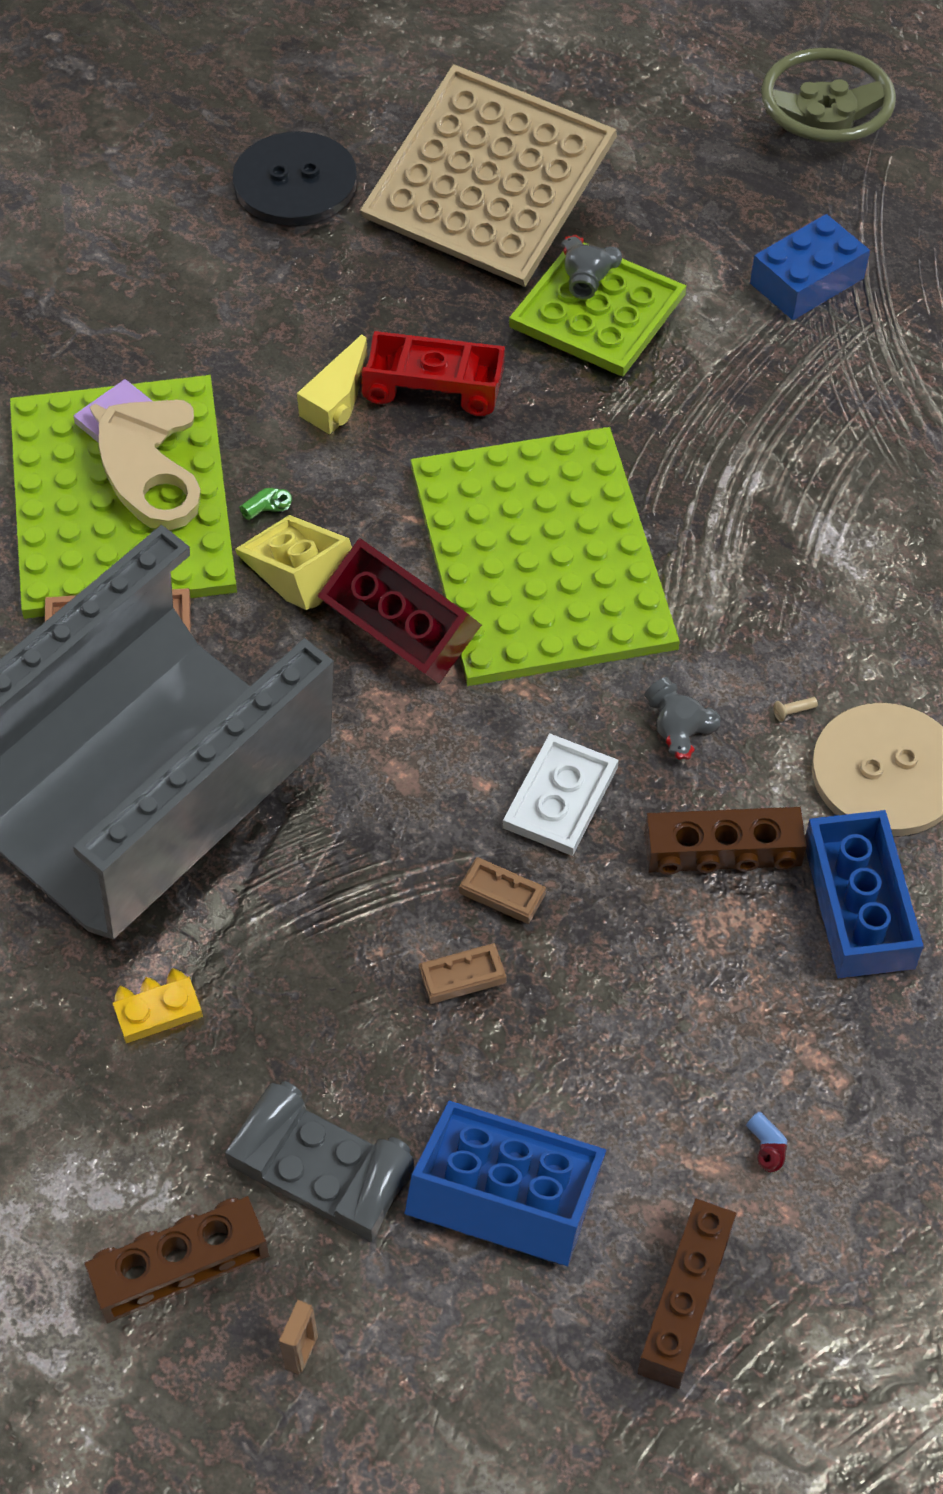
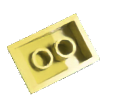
M288 515L237 547L235 551L247 565L287 602L308 610L317 607L323 602V600L317 597L349 553L352 545L349 538Z

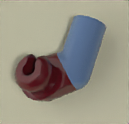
M758 1112L748 1121L746 1126L761 1141L757 1156L758 1164L767 1172H776L785 1163L787 1139L761 1112Z

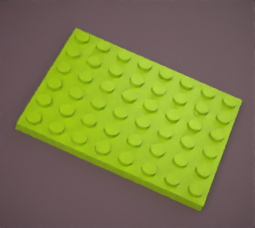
M211 375L132 384L152 401L184 400L191 404L194 409V423L191 428L171 434L157 448L164 456L192 473L201 489L198 514L186 526L169 530L190 547V556L171 571L172 589L189 588L191 598L237 593ZM114 386L10 398L21 610L24 619L45 616V597L78 595L155 530V528H150L139 521L119 500L102 465L99 443L77 426L74 421L73 415ZM158 484L150 488L144 498L153 507L168 510L180 506L186 500V495L182 489L175 485Z
M610 427L411 459V470L444 597L467 612L482 625L459 656L467 687L679 650L680 640Z

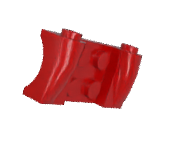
M374 331L367 366L362 368V394L373 403L386 404L394 400L398 386L411 389L436 390L444 393H461V405L466 412L475 416L489 415L494 411L504 371L505 346Z

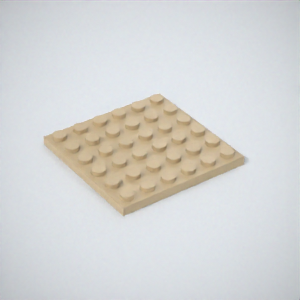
M453 64L360 212L365 219L525 287L615 141L617 132L615 128Z

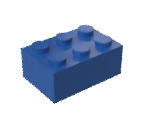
M825 214L755 254L750 284L791 320H795L864 279L870 249Z

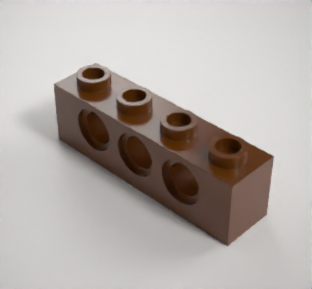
M801 807L647 813L644 834L649 873L660 872L666 875L675 874L679 871L711 873L721 869L751 871L756 868L768 867L787 870L795 866H802L807 847ZM763 839L768 841L769 843H761L757 840ZM719 841H727L731 845H723ZM680 843H690L693 846L686 847L681 845Z
M246 1196L241 1199H226L220 1202L214 1210L200 1216L197 1214L184 1216L173 1227L163 1231L145 1232L136 1237L133 1243L121 1248L110 1247L96 1253L93 1259L84 1263L99 1306L108 1324L269 1257V1251L249 1197ZM215 1233L227 1235L226 1240L219 1245L207 1243L208 1238ZM181 1249L187 1252L180 1261L170 1262L166 1260L169 1253L174 1250ZM142 1266L146 1268L143 1275L136 1279L125 1277L128 1270L132 1267Z
M695 1198L640 1358L637 1374L680 1389L732 1232L736 1212Z

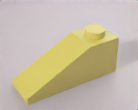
M361 334L297 393L299 416L329 435L339 426L344 425L352 414L362 382V368L366 367L368 362L367 337Z

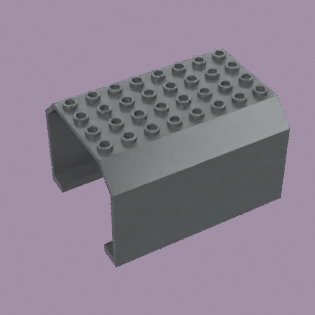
M162 524L0 659V855L87 931L111 939H115L331 737L334 661L304 638L251 686L245 683L198 645L173 608L171 571L190 556V547Z

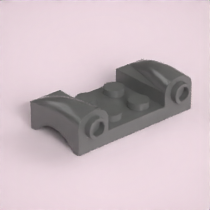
M282 1081L280 1085L270 1083L226 1150L228 1166L373 1243L392 1202L402 1187L411 1179L414 1171V1159L409 1154L411 1149L406 1143L394 1137H389L388 1140L378 1139L375 1145L306 1110L305 1102L301 1098L302 1092L293 1084Z

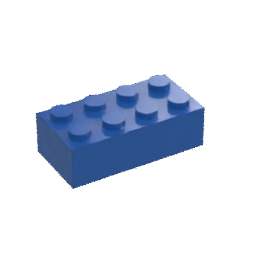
M886 810L809 819L805 835L806 854L837 977L846 978L916 969L924 946Z

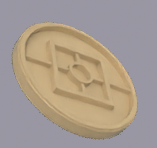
M891 703L860 705L839 714L823 729L814 749L812 776L820 797L836 815L886 810L893 836L916 834L937 825L943 820V726L916 709Z

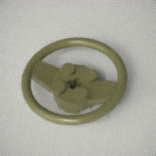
M835 48L805 49L783 57L768 70L761 86V97L766 113L778 125L799 137L819 142L839 143L864 138L886 124L896 104V93L893 83L882 68L857 53ZM816 60L846 63L865 71L875 79V82L851 90L848 89V83L840 79L832 82H805L801 85L798 95L773 89L776 80L784 71L795 65ZM882 107L872 120L854 127L855 120H859Z

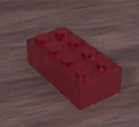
M361 538L356 541L317 596L438 684L441 683L482 626L467 612Z

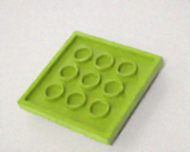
M562 252L509 317V327L624 377L686 294V285L622 259L621 264L617 268L610 269L607 275L599 281L598 290L592 298L578 299L570 293V276L565 269L566 255Z

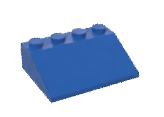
M448 1101L411 1175L405 1214L568 1267L607 1149Z

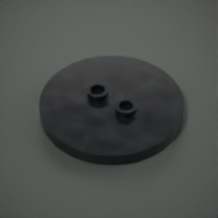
M284 132L255 142L240 155L233 170V185L239 203L255 217L279 225H307L335 215L350 202L357 187V168L349 151L329 137L311 132Z

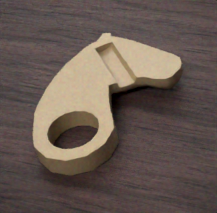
M184 400L130 402L108 406L107 409L98 404L90 406L92 415L99 423V451L102 465L119 500L139 521L150 528L157 529L161 524L168 530L186 526L198 514L201 489L192 473L171 461L159 452L157 448L171 434L191 428L194 423V409L191 404ZM158 484H171L182 489L186 495V500L174 509L162 510L150 505L144 497L150 488Z

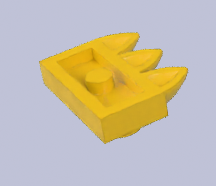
M174 968L168 974L166 985L161 986L155 980L145 977L139 994L135 995L129 989L119 986L114 996L113 1006L126 1044L203 1017L190 977Z

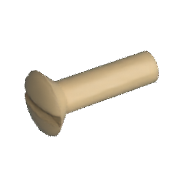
M815 697L788 704L775 701L773 711L777 720L783 722L786 715L816 708L818 702Z

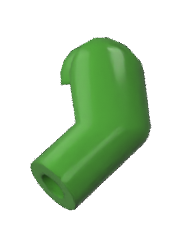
M264 488L243 503L239 509L247 520H251L262 511L282 512L290 507L292 496L285 489Z

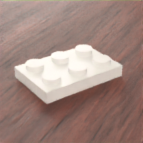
M549 733L503 819V828L573 856L618 768V759Z

